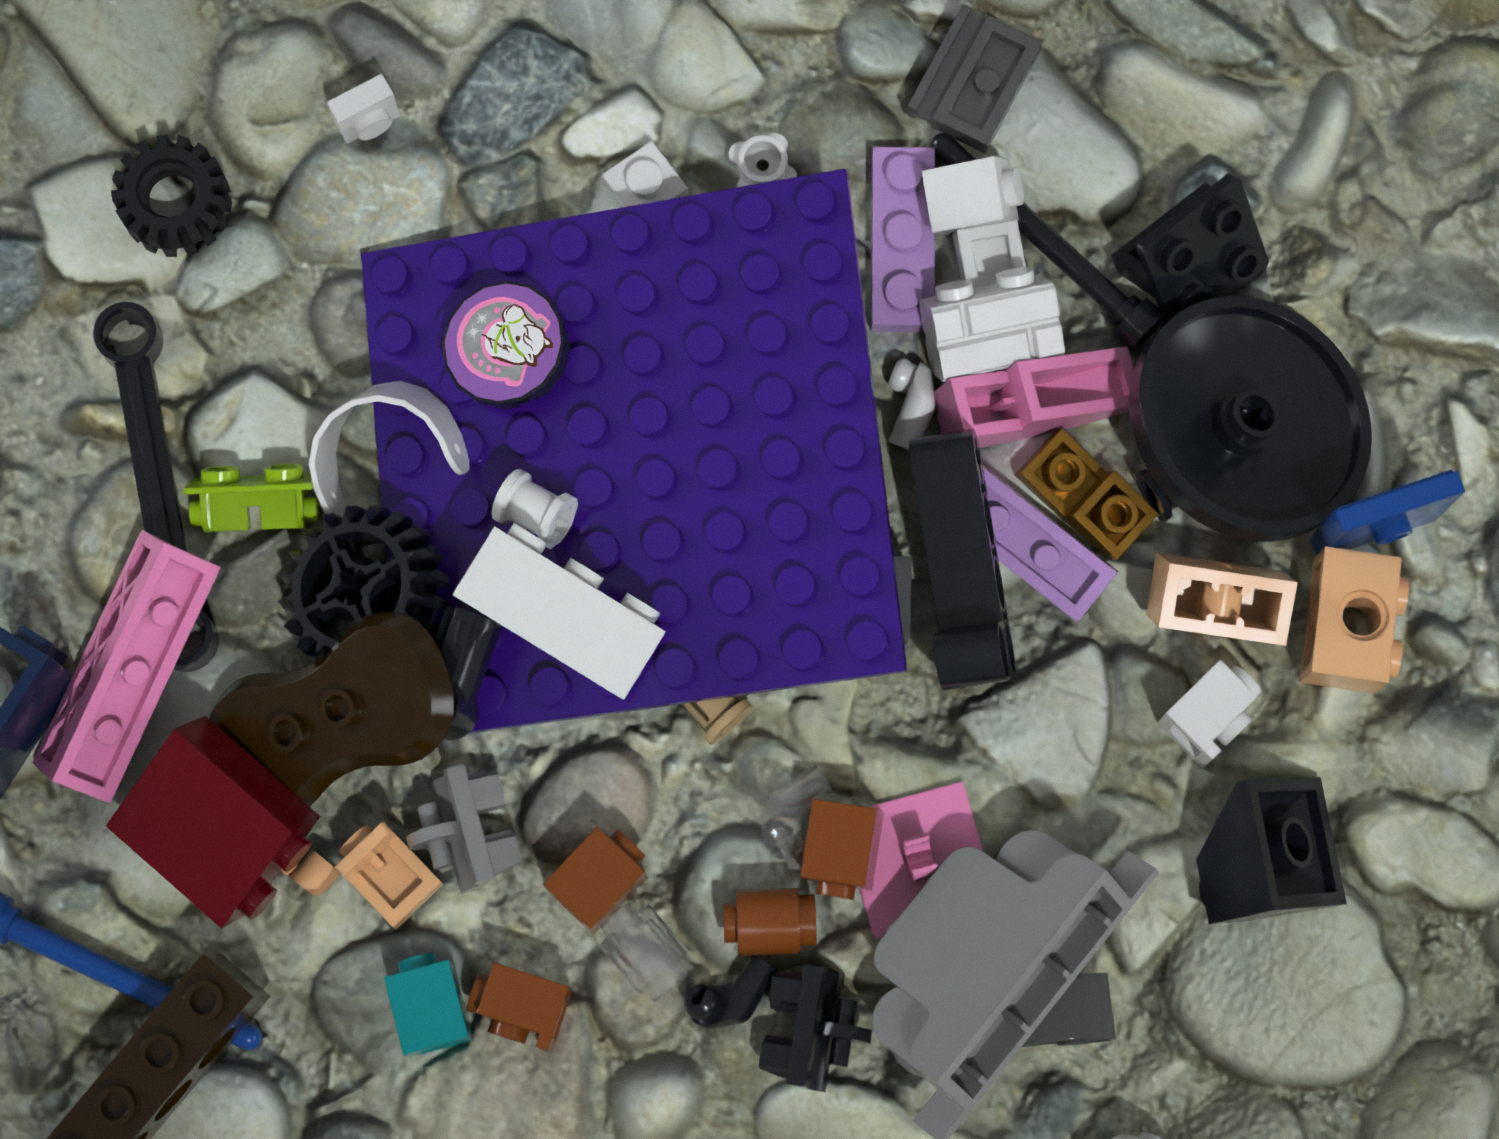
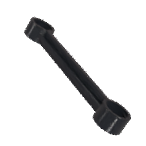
M133 302L115 303L104 309L96 319L93 328V338L100 353L115 368L144 530L187 551L153 369V363L158 359L163 348L162 331L150 312L143 306ZM124 320H127L129 325L143 327L149 333L145 346L137 353L129 356H119L114 346L107 345L111 330ZM202 609L195 624L199 625L205 632L203 645L192 656L184 659L178 658L174 666L176 671L192 672L206 666L217 652L219 645L218 630L214 622Z

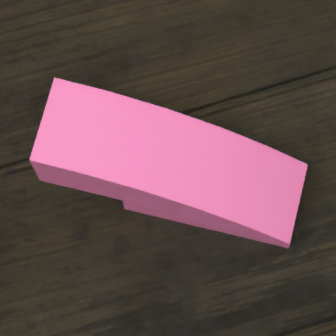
M1128 346L1018 361L1004 371L950 378L934 392L935 412L941 434L974 428L979 447L983 448L1049 434L1061 428L1065 430L1129 412V392L1134 367Z

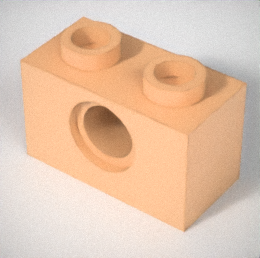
M1325 546L1313 559L1299 683L1376 694L1389 684L1390 677L1396 678L1398 676L1402 662L1403 644L1401 640L1394 639L1396 615L1403 616L1409 596V579L1400 577L1402 557ZM1345 608H1356L1366 614L1370 622L1369 635H1357L1348 630L1343 621V610Z

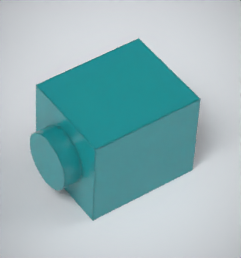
M435 952L414 956L397 963L400 973L384 977L404 1056L413 1058L474 1041L455 964L449 959L438 962Z

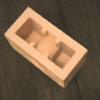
M1156 552L1146 615L1160 628L1286 646L1298 582L1280 570Z

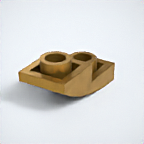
M1063 428L1055 430L1014 474L1048 508L1112 560H1118L1159 515L1115 470L1106 472Z

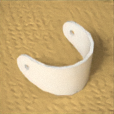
M403 381L373 385L330 413L313 437L309 458L314 491L325 514L334 513L341 517L344 516L346 504L339 481L336 452L341 428L354 406L372 402H383L405 407L426 422L437 438L450 467L456 474L462 475L469 471V458L463 436L448 407L426 388Z

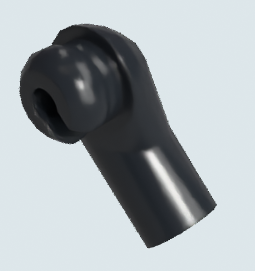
M750 955L734 983L708 987L705 984H698L692 987L687 992L684 1000L686 1012L694 1023L710 1029L744 1023L753 1015L771 985L772 976L777 974L778 970L755 955Z

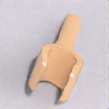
M314 849L310 851L300 864H297L290 871L285 872L281 870L283 874L289 876L299 886L315 896L325 893L340 875V872Z

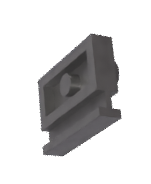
M963 4L910 100L906 115L913 119L917 116L931 123L932 128L942 133H947L952 138L986 154L1034 65L1043 42L990 16H987V18L981 17L971 12V7Z

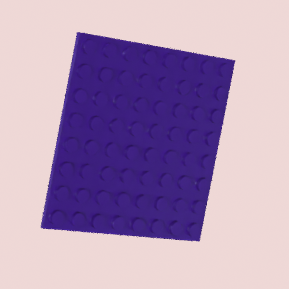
M846 168L361 253L372 386L403 381L429 390L448 407L463 436L469 458V471L462 475L456 474L447 462L437 438L422 418L403 406L373 402L381 503L383 507L390 510V513L399 511L410 516L414 526L418 525L427 529L430 535L433 536L428 546L440 549L445 556L434 570L447 573L451 580L444 587L437 589V596L446 599L449 606L458 607L491 619L452 594L494 526L506 534L512 527L513 522L503 525L492 518V507L496 494L508 475L514 470L522 469L531 475L533 483L558 496L568 493L577 498L578 501L573 524L564 539L552 549L545 547L541 555L563 569L570 558L584 565L604 578L597 590L621 603L626 593H629L660 613L654 625L666 631L623 700L502 626L477 696L480 709L478 721L473 730L468 734L908 672L850 185ZM502 281L531 285L550 298L563 316L562 318L565 321V327L569 333L570 352L565 371L551 391L538 400L533 398L527 403L518 404L521 407L507 410L481 405L459 389L445 367L442 347L448 319L462 299L483 285ZM385 544L387 563L396 557ZM434 610L431 620L440 625L445 610Z

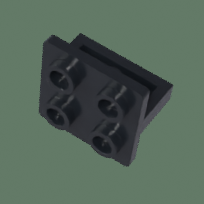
M1232 173L1226 174L1212 186L1206 182L1111 255L1117 272L1155 298L1159 309L1166 314L1165 324L1176 314L1191 305L1216 297L1231 296L1269 264L1241 179Z

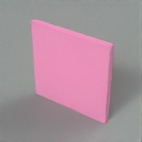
M963 781L869 806L877 808L884 814L872 891L859 889L873 940L884 937L888 926L896 918L900 917L925 886L928 877L937 871L938 867L941 866L951 853L963 847H975L983 851Z

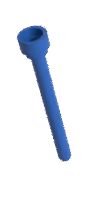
M0 892V944L5 945L10 940L154 1008H157L174 988L22 917V909L13 905L14 898ZM248 1023L231 1044L244 1050H253L261 1043L262 1033L256 1025Z

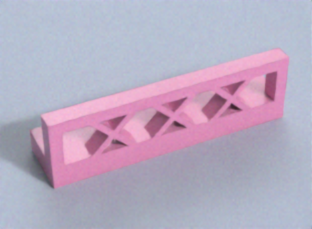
M141 530L32 762L51 781L111 803L218 575L220 566Z

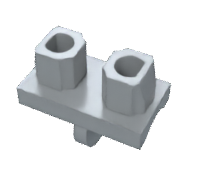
M465 764L444 769V776L431 782L436 802L422 804L417 807L423 829L414 831L406 836L409 850L414 851L428 848L434 870L453 865L461 894L479 890L495 878L496 875L513 868L522 859L517 838L512 829L484 836L478 814L498 810L505 805L504 791L499 773L493 771L467 774Z

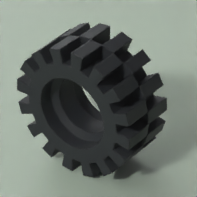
M167 135L156 136L158 146L150 148L147 141L144 140L136 144L141 154L134 158L127 152L120 160L125 167V171L115 170L112 178L117 190H111V196L117 208L115 211L137 243L141 241L146 250L155 254L158 248H160L166 257H177V249L184 248L187 255L198 252L195 243L201 240L207 246H210L216 241L212 231L215 228L224 231L228 223L224 212H231L232 201L228 195V192H231L215 157H211L207 148L199 142L193 147L188 137L180 135L177 137L176 144L171 143ZM181 176L194 184L195 197L192 205L184 213L177 216L166 217L155 213L149 204L150 192L154 185L166 177Z

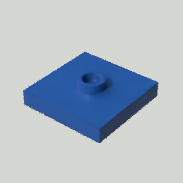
M1451 469L1336 508L1310 539L1315 555L1317 556L1325 546L1350 550L1374 541L1376 546L1385 545L1412 534L1413 528L1436 521L1466 492L1458 471L1453 472Z

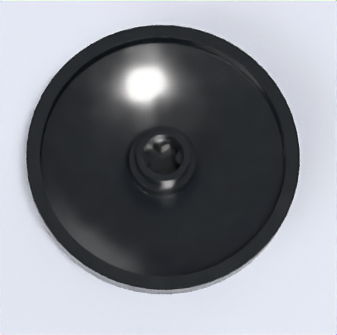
M1245 296L1216 297L1201 301L1176 314L1157 331L1146 344L1135 365L1129 392V414L1132 432L1141 458L1153 479L1169 499L1183 512L1206 527L1226 536L1247 541L1275 542L1292 539L1314 530L1323 524L1336 508L1347 505L1362 483L1368 468L1372 443L1371 420L1363 389L1351 365L1337 346L1315 325L1290 309L1266 300Z

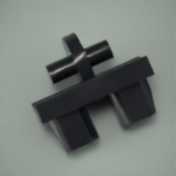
M804 964L803 973H777L772 976L769 994L770 1008L776 1011L797 1013L793 1038L765 1036L761 1046L759 1069L787 1079L786 1084L806 1090L826 1092L829 1066L848 1067L851 1042L871 1044L872 1030L854 1026L858 1001L840 998L842 974L827 971L825 967Z

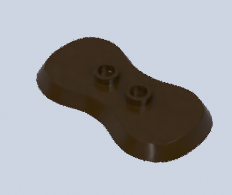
M384 612L367 616L358 621L325 656L311 665L291 672L257 673L238 679L221 694L212 709L209 719L311 807L334 781L349 772L369 766L406 765L422 760L431 754L442 743L450 730L454 717V695L445 661L430 633L416 619L406 614Z

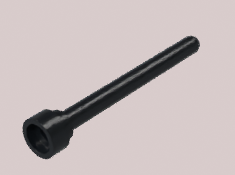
M947 133L936 134L930 142V148H935V156L946 166L977 160ZM1025 203L1017 206L1019 232L1112 316L1109 323L1116 328L1114 336L1125 346H1128V349L1132 352H1135L1146 343L1162 325L1166 314L1148 298L1141 301L1136 295L1127 297Z

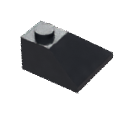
M1321 777L1246 779L1236 782L1196 859L1200 877L1199 894L1206 908L1208 923L1220 924L1251 921L1347 904Z

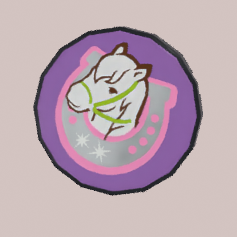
M512 281L483 285L463 298L448 319L442 341L445 367L456 386L481 405L504 410L521 407L518 404L527 403L533 398L538 400L550 392L564 373L570 352L569 333L566 330L565 321L556 304L531 285Z

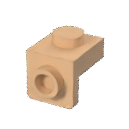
M384 822L380 823L374 830L369 825L363 826L339 850L344 858L335 868L394 929H398L443 885Z

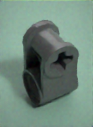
M1108 973L1078 975L1022 1047L1048 1044L1068 1046L1116 1040Z

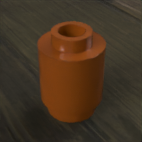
M798 888L736 890V903H723L724 942L738 943V956L800 954L801 947L817 946L815 894H799Z

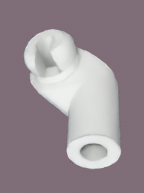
M900 359L895 364L888 384L892 390L904 393L906 397L888 441L909 450L910 439L921 438L925 435L935 410V395L931 370L922 362L918 366L908 359Z

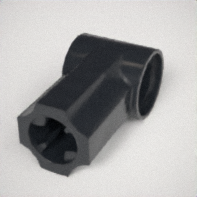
M446 605L434 641L443 656L453 688L454 717L450 730L444 740L453 741L466 736L473 730L478 721L480 709L477 696L502 625L476 613Z

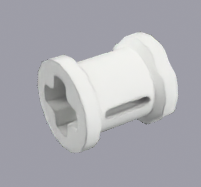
M517 469L508 475L497 492L492 507V518L503 525L510 522L517 524L536 534L538 538L547 543V548L552 549L564 539L572 526L578 508L577 498L568 493L558 496L532 482V477L529 473L522 469Z

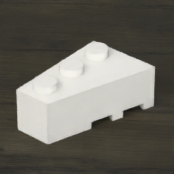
M513 523L507 534L494 526L452 595L624 700L666 632L654 625L660 613L629 593H626L621 603L597 590L604 578L572 558L569 559L564 569L545 558L541 554L547 543L517 524Z

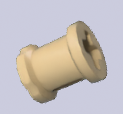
M736 697L682 704L706 730L704 739L710 745L717 743L729 734L753 708L747 699L739 701Z

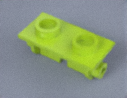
M301 464L270 465L264 467L265 475L240 476L239 467L216 466L201 469V477L193 478L184 487V494H199L200 501H191L189 504L190 524L192 527L202 526L204 532L249 530L251 528L249 507L260 506L261 530L307 529L308 522H319L320 520L318 498L307 497V490H313L314 488L311 473H303V465Z

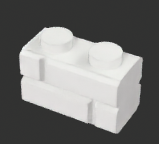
M1020 267L997 273V283L973 288L972 281L959 280L936 286V296L920 299L919 302L931 372L942 382H945L954 377L976 375L1010 368L1018 361L1064 355L1065 346L1062 326L1059 322L1060 313L1056 288L1053 282L1041 274L1034 275L1033 268Z

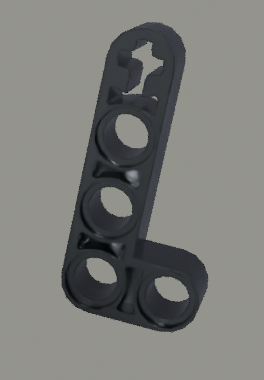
M973 428L910 439L911 469L939 630L933 635V649L941 688L943 691L1009 681L1016 674L1015 656L976 432Z

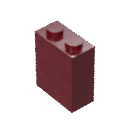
M203 716L173 729L111 817L106 827L222 929L244 915L250 920L256 918L270 904L277 893V889L271 884L281 870L285 872L290 871L309 851L312 841L306 836L321 816L210 719Z

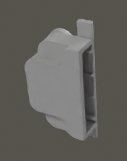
M1029 830L1010 838L1001 848L997 860L978 848L963 847L951 853L941 866L938 867L937 871L928 877L925 886L900 917L896 918L888 926L884 937L880 940L874 952L875 967L895 988L887 992L877 1003L872 1015L873 1032L877 1039L892 1052L895 1060L906 1071L924 1078L937 1088V1091L914 1118L913 1122L934 1139H949L1158 875L1159 872L1155 867L1127 850L1112 870L1108 872L1088 857L1076 854L1044 832Z

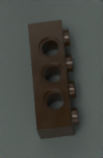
M203 953L46 1139H151L271 996L223 954Z

